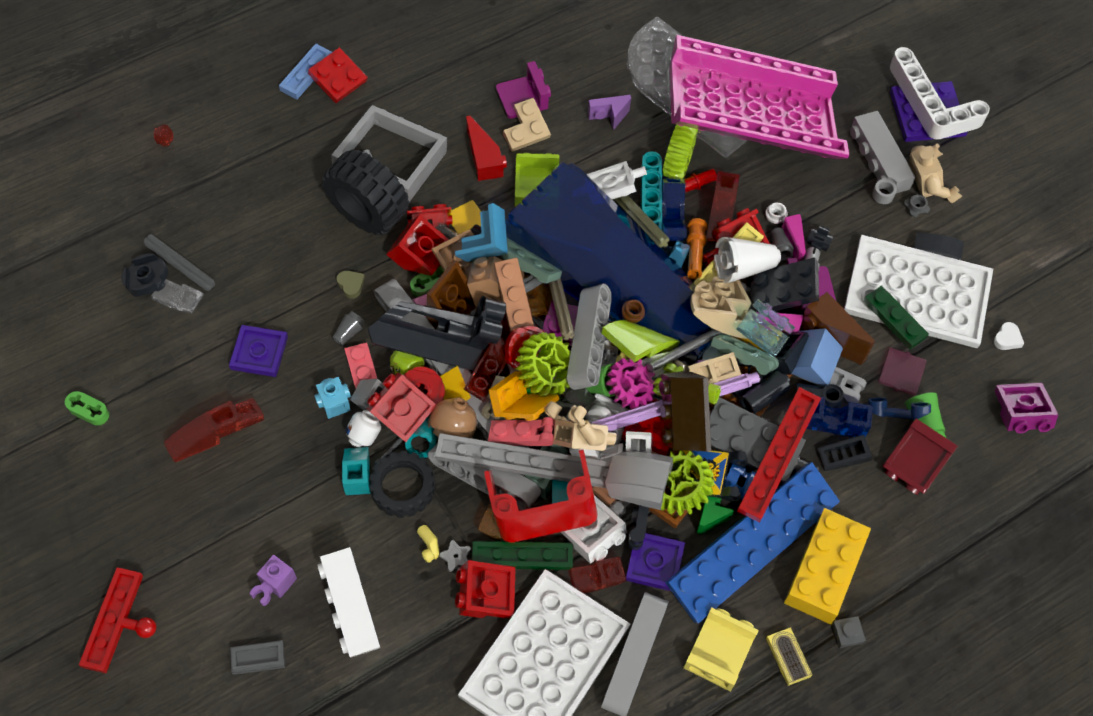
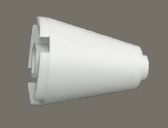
M722 237L717 241L715 247L719 248L718 255H714L715 269L718 277L725 280L724 283H731L772 269L781 260L780 250L772 244Z

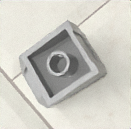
M621 452L614 455L605 481L609 496L613 499L661 510L665 487L673 466V457L644 452Z

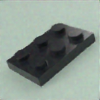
M815 257L751 275L752 314L756 312H775L819 301L818 261Z

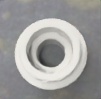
M773 203L767 207L765 215L771 223L780 224L784 222L788 212L783 204Z

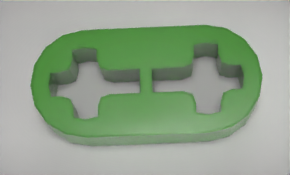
M438 266L431 276L419 274L412 278L410 283L412 294L415 297L427 294L439 279L437 276L444 273L442 267ZM421 284L425 288L421 289L420 287H417V285Z
M72 392L65 399V406L72 415L93 425H102L109 418V411L104 403L82 392ZM81 401L84 407L80 405L74 406L73 402ZM90 410L95 412L101 411L102 414L94 416Z

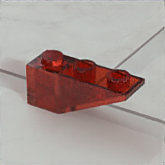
M718 171L706 234L707 240L717 242L712 230L718 228V222L726 218L732 220L739 174Z
M500 337L497 344H488L463 389L483 402L489 394V389L495 377L500 375L506 365V340Z

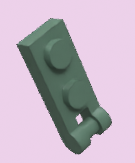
M724 333L713 337L711 346L717 348L719 353L726 355L734 352L735 357L738 358L740 363L755 366L758 373L762 375L768 374L779 366L776 357Z

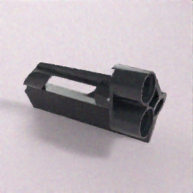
M482 296L475 315L472 316L400 301L367 330L374 345L474 371L486 346L489 343L497 344L500 340L503 328L501 321L505 314L506 303ZM413 312L437 319L438 327L434 330L402 321L401 319L408 313Z

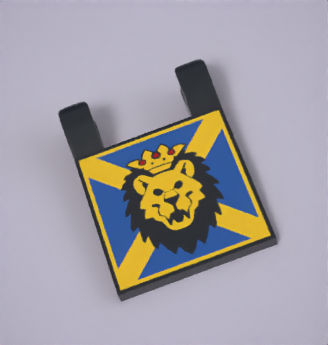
M682 450L685 456L689 453V451ZM691 451L694 457L700 455L703 461L708 462L709 469L713 472L712 479L715 482V485L711 487L713 494L707 497L739 502L741 497L739 488L724 486L729 463L745 467L748 462L746 452ZM691 470V478H694L696 482H699V474Z

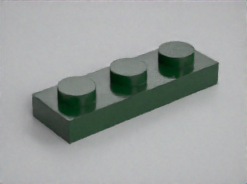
M882 285L865 296L863 302L909 350L925 340L929 335Z

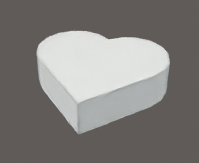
M1011 322L1004 323L993 340L994 345L1001 350L1022 348L1024 345L1019 328Z

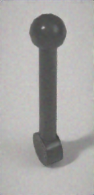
M399 437L382 457H388L389 453H392L403 440ZM378 458V459L374 462V465H375V464L378 465V464L380 463L379 460H380L381 458Z

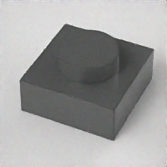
M858 616L837 620L832 623L839 648L863 644L866 641Z

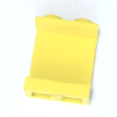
M711 607L684 669L731 692L759 630L755 629L753 624L748 621H738L730 617L731 615L723 609Z

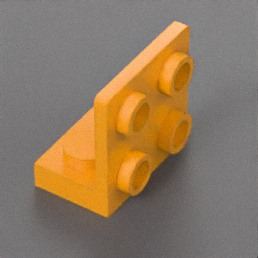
M514 371L489 389L494 417H505L506 420L525 418L526 421L536 420L545 411L549 402L556 403L559 400V396L548 394L541 397L538 394H528L527 387H524V379H519L522 375L521 371Z

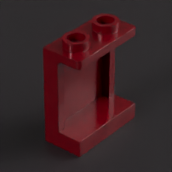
M916 418L888 460L884 463L883 467L886 469L884 473L895 481L898 478L907 483L905 488L918 495L919 492L925 494L958 445Z

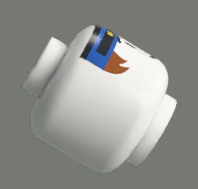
M367 410L356 412L345 429L349 442L356 447L372 445L381 430V424Z

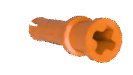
M695 218L688 222L689 235L687 236V244L690 246L687 275L691 279H697V272L698 278L702 276L703 247L707 241L705 236L707 222L700 218Z

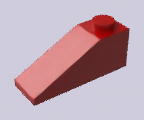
M466 116L467 133L478 181L503 177V168H507L505 155H501L499 146L471 116Z

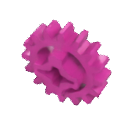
M622 358L610 367L612 370L607 373V376L611 379L606 382V385L612 386L609 394L616 395L615 402L621 400L623 408L630 405L632 410L636 407L647 405L653 400L652 396L655 395L653 392L655 385L653 383L655 381L652 380V377L655 373H649L647 365L642 366L641 359L634 363L630 358L627 360Z

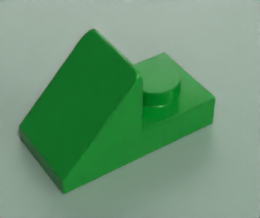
M707 497L709 501L708 504L704 503L697 533L703 534L731 519L734 511L719 506L721 498Z

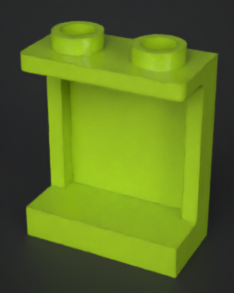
M551 153L516 154L515 209L558 210L559 155Z

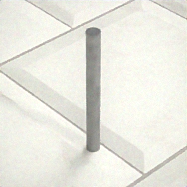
M712 329L648 363L647 369L653 372L713 340V337L722 334V332Z

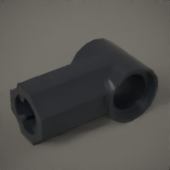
M797 383L796 392L800 387L821 398L817 408H821L826 413H834L839 410L844 394L842 388L838 385L829 384L821 387ZM827 397H833L835 401L829 400Z

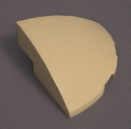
M715 276L712 282L701 281L695 287V292L691 296L690 304L693 314L703 323L717 331L734 337L749 339L755 323L748 311L751 301L740 280L724 283V279Z

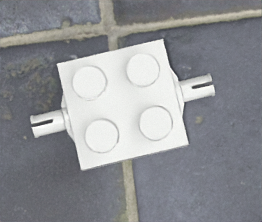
M627 161L586 174V186L573 190L576 198L589 194L594 205L606 203L609 200L636 192L634 186L635 178L647 175L644 166L632 170L628 167Z

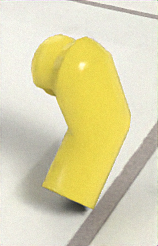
M422 525L418 528L417 533L428 548L422 551V557L427 563H430L439 556L438 541L429 527Z

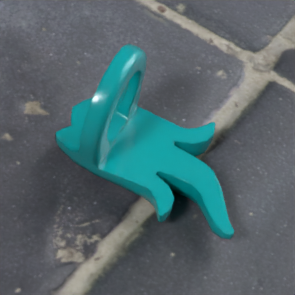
M429 416L405 442L407 452L410 454L412 452L417 453L420 458H427L429 451L438 440V437L433 433L434 428L432 426L428 427ZM417 436L427 438L429 449L424 452L416 451L411 445L412 439Z

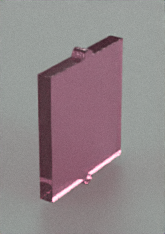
M890 347L878 383L892 387L895 391L900 390L915 396L927 360L913 356L910 352L905 353Z

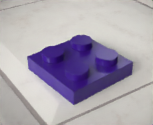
M241 325L230 360V369L276 377L288 339L287 332Z
M645 533L642 548L632 550L625 581L671 591L665 582L680 570L685 542Z

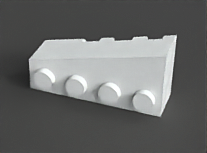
M351 548L321 556L322 563L317 564L321 579L326 578L329 588L325 589L328 603H334L336 613L332 614L336 629H342L344 638L339 639L343 654L349 653L350 658L379 649L380 645Z

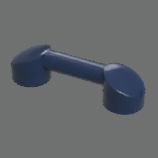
M875 397L868 399V409L881 417L915 420L931 413V404L927 402L912 403L911 410L888 408L886 398Z

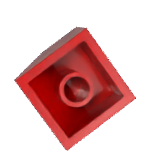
M418 215L407 224L386 255L405 270L431 276L440 265L431 249L449 239L424 217Z

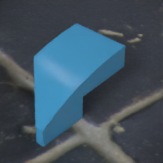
M678 240L676 241L669 256L674 259L670 271L676 274L679 273L689 252V245L683 244Z

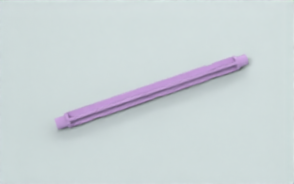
M757 372L745 373L714 384L721 386L720 396L751 387L752 384L760 382V378ZM660 400L591 423L606 425L608 430L611 431L660 416V407L663 405V401Z

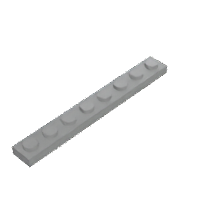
M439 434L435 460L570 482L575 477L584 476L581 459L578 456ZM586 458L591 485L606 488L605 481L611 462Z

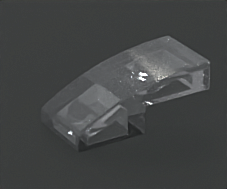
M166 279L165 287L160 291H154L152 299L168 307L193 313L204 293L185 284L180 286Z

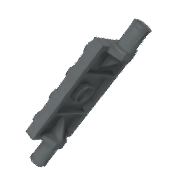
M719 397L712 411H709L711 448L727 452L744 451L748 458L747 466L758 470L779 426ZM801 438L780 481L781 483L787 481L793 471H799L808 463L800 459L799 456L806 441L805 439Z

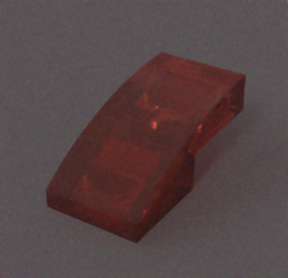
M620 557L598 560L593 565L570 568L569 570L572 587L583 594L615 586L626 581Z

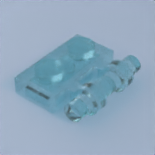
M757 299L752 306L759 313L757 314L752 309L748 311L736 330L765 352L775 357L789 338L782 333V330L791 334L795 326L788 322L789 319L784 315L780 316L772 310L770 304H764ZM767 317L776 324L775 327L765 318Z

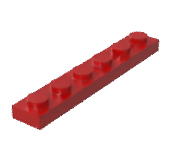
M800 387L798 388L737 510L738 512L760 523L819 404L820 397Z

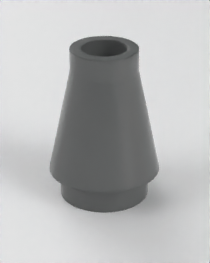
M782 228L773 229L771 231L772 245H775L780 250V261H786L792 257L794 247Z
M350 311L349 314L344 315L332 338L343 346L345 342L363 329L362 326L365 321L359 315Z

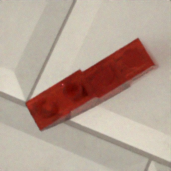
M253 398L236 405L229 401L200 415L170 436L164 442V445L173 461L178 462L219 445L220 438L263 421L264 414Z

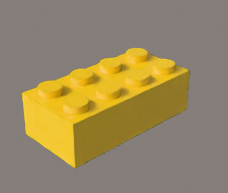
M824 508L815 525L784 604L831 625L839 613L871 528Z

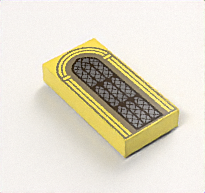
M791 627L767 636L766 640L787 686L812 676Z

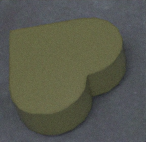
M351 271L340 272L337 275V284L343 289L344 295L353 299L360 295L365 274Z

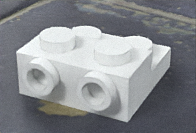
M595 495L594 498L598 512L596 521L589 526L561 532L573 543L574 549L590 564L594 560H603L608 553L607 549L613 544L616 546L620 545L625 540L627 533L625 522Z

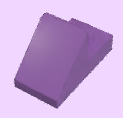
M624 95L589 100V120L610 117L614 130L630 111L631 96Z

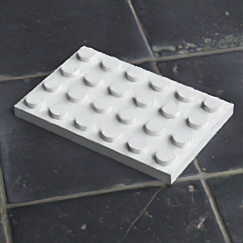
M861 235L844 310L850 315L883 323L863 302L865 296L882 285L929 333V336L978 349L981 344L993 269Z
M545 569L466 682L458 697L485 716H572L629 629L630 623Z

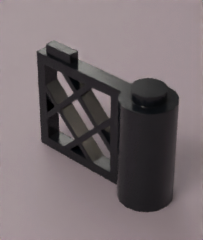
M736 360L738 366L748 367V374H750L751 367H755L753 365L742 364L738 360ZM773 370L766 375L759 376L760 382L752 384L751 387L732 392V394L739 400L743 409L756 414L790 390L791 382L784 372L781 373Z

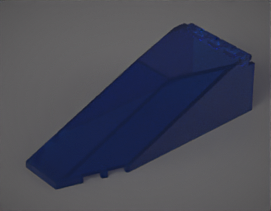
M562 162L551 172V175H548L536 187L537 190L534 189L522 200V204L519 203L508 214L509 217L505 220L507 238L562 271L560 279L565 292L579 301L581 291L585 288L600 284H606L611 291V305L608 320L611 322L625 320L621 313L622 306L627 301L638 300L644 306L645 315L641 321L635 324L679 340L680 343L676 347H680L713 329L698 319L692 312L690 301L692 294L695 292L696 285L688 275L582 169L573 163L567 165ZM712 340L690 352L698 355L697 359H699L711 346Z

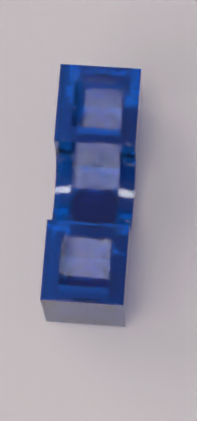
M820 397L819 404L806 428L850 437L864 434L866 437L871 429L873 406L849 402L846 407L832 408L825 405V397Z

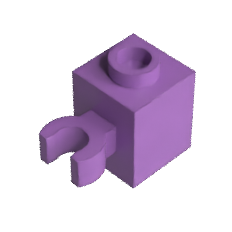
M273 555L257 573L261 585L253 587L250 591V596L254 599L257 594L264 593V597L260 600L262 606L269 603L272 592L281 598L297 579L293 569Z

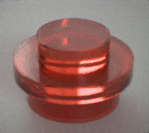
M160 125L154 131V139L159 145L169 146L173 141V132L168 125Z

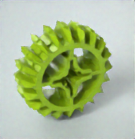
M676 124L663 165V175L668 177V179L681 181L684 178L691 160L698 129Z
M542 332L538 335L530 336L528 340L522 343L523 347L518 350L521 356L515 359L520 363V366L516 368V370L522 373L519 379H525L526 381L524 387H531V393H538L541 397L548 394H562L565 389L570 387L567 381V372L571 350H568L569 343H562V337H556L555 333L547 334ZM541 347V352H539L538 357H536V354L539 348Z
M680 450L678 455L675 456L670 451V457H673L671 474L668 476L667 485L671 488L672 494L669 496L664 493L661 510L667 509L671 515L675 510H677L680 516H682L684 510H687L688 514H692L693 507L701 510L700 502L708 504L707 496L713 494L711 487L715 485L714 479H712L713 472L709 469L708 462L703 461L700 455L694 457L693 452L689 451L685 456L684 452ZM691 470L699 474V482H696L694 478H691Z

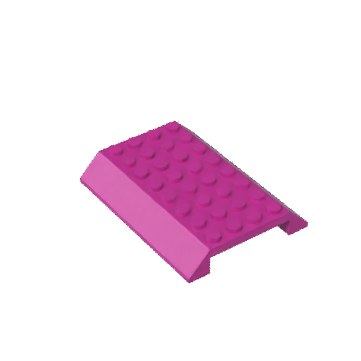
M676 35L669 67L671 119L673 124L773 145L783 149L814 154L824 158L837 160L849 157L847 140L837 138L831 97L838 85L836 71Z

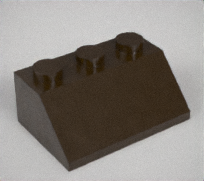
M691 371L661 374L659 391L662 395L663 405L660 407V413L664 420V429H662L661 435L665 446L673 450L711 451L708 377Z

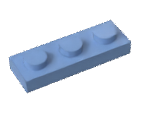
M315 44L279 85L280 91L298 99L314 81L307 74L308 69L332 52Z

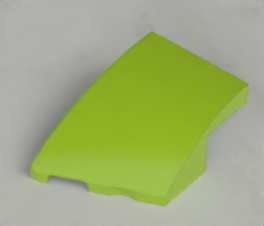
M627 320L609 323L602 328L601 333L634 363L644 356L651 358L660 351L662 353L668 352L680 343L677 339Z

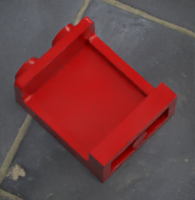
M746 208L736 213L737 218L733 220L726 218L717 223L718 228L712 230L717 241L722 237L733 238L747 222L764 236L760 241L761 243L770 244L756 217V214L759 213L757 209L750 211L749 208Z

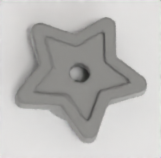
M452 540L449 549L441 552L439 557L447 561L448 571L452 572L455 568H460L468 561L466 557L471 548L469 546L460 547Z

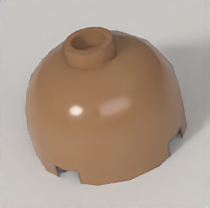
M462 398L444 399L430 413L428 427L432 426L434 428L433 433L437 437L441 433L472 439L476 431L477 416L466 400Z

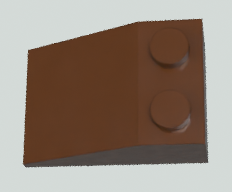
M456 260L452 261L427 293V306L470 315V312L477 307L467 286L468 280ZM427 317V320L436 330L438 327L437 319Z
M828 292L820 296L819 301L812 302L806 306L800 331L826 328L843 347L840 354L841 357L860 365L866 361L875 340Z

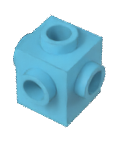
M339 377L325 379L316 385L318 394L314 396L319 408L324 407L328 419L351 411L347 399L351 397L346 384H341Z

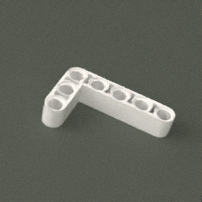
M900 47L895 51L890 64V70L929 137L942 139L978 129L983 125L990 110L987 103L977 100L946 109L913 52L906 47Z

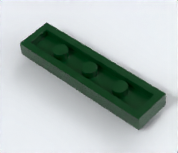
M473 541L472 561L515 567V569L572 570L573 543Z

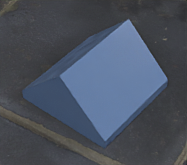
M826 328L799 331L808 332L809 337L791 374L824 387L829 385L843 347Z

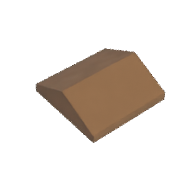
M470 229L431 249L444 271L453 260H456L467 280L473 261L466 262L456 257L455 251L462 250L461 238L474 236Z

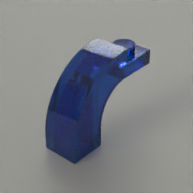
M662 178V231L669 237V240L684 241V238L687 236L684 220L685 180Z

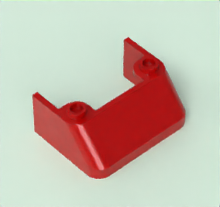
M584 449L579 450L584 476L575 477L568 483L567 495L569 500L519 511L517 501L512 495L506 493L497 495L492 470L484 472L492 511L500 536L505 541L511 543L589 526L596 521L598 512Z

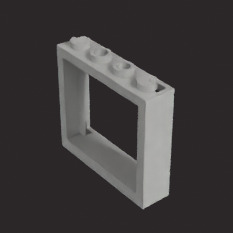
M372 105L331 155L332 164L345 151L354 150L374 124L430 148L431 150L407 181L397 177L400 184H403L410 202L446 154L447 138Z

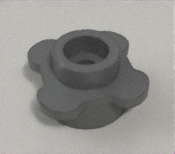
M914 195L911 199L908 198L904 202V205L909 208L910 215L913 217H917L921 213L927 214L930 211L928 201L922 195Z

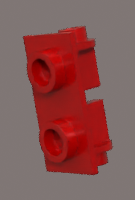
M446 204L434 205L433 209H425L424 206L412 207L411 211H407V216L412 217V219H408V223L418 215H421L427 221L432 220L435 228L449 227V224H453L452 215H447V213H451V207H447Z

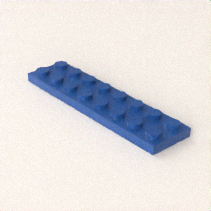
M812 462L807 463L776 489L760 523L747 516L742 517L665 583L693 622L699 623L709 614L711 607L716 609L816 523L824 508L831 510L840 501Z

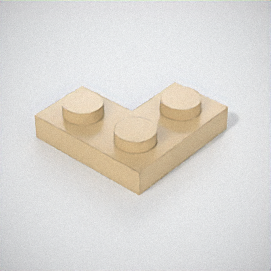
M534 98L514 105L515 113L521 124L503 131L511 152L550 138V131Z

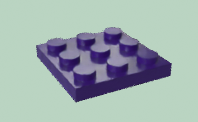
M952 81L931 83L946 109L959 105ZM891 87L890 95L904 141L932 140L933 138L929 137L901 87ZM968 131L946 138L965 137Z

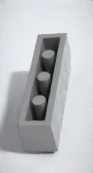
M874 111L856 116L850 127V134L858 143L860 153L868 161L869 169L871 172H874L878 179L872 192L873 199L880 204H889L894 199L896 193L910 190L915 175L879 112ZM879 189H885L890 194H883Z

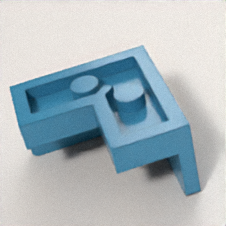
M494 203L488 204L487 211L480 212L482 234L461 238L462 250L455 251L456 257L470 262L480 257L488 258L508 253L505 211Z

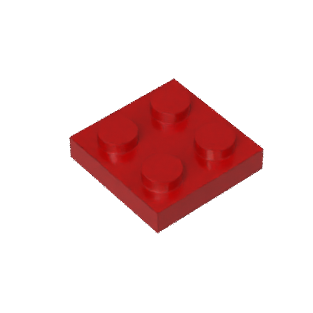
M340 47L308 69L307 73L335 103H338L364 84L368 78Z

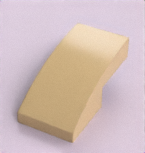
M734 352L688 366L691 372L708 377V385L741 375Z

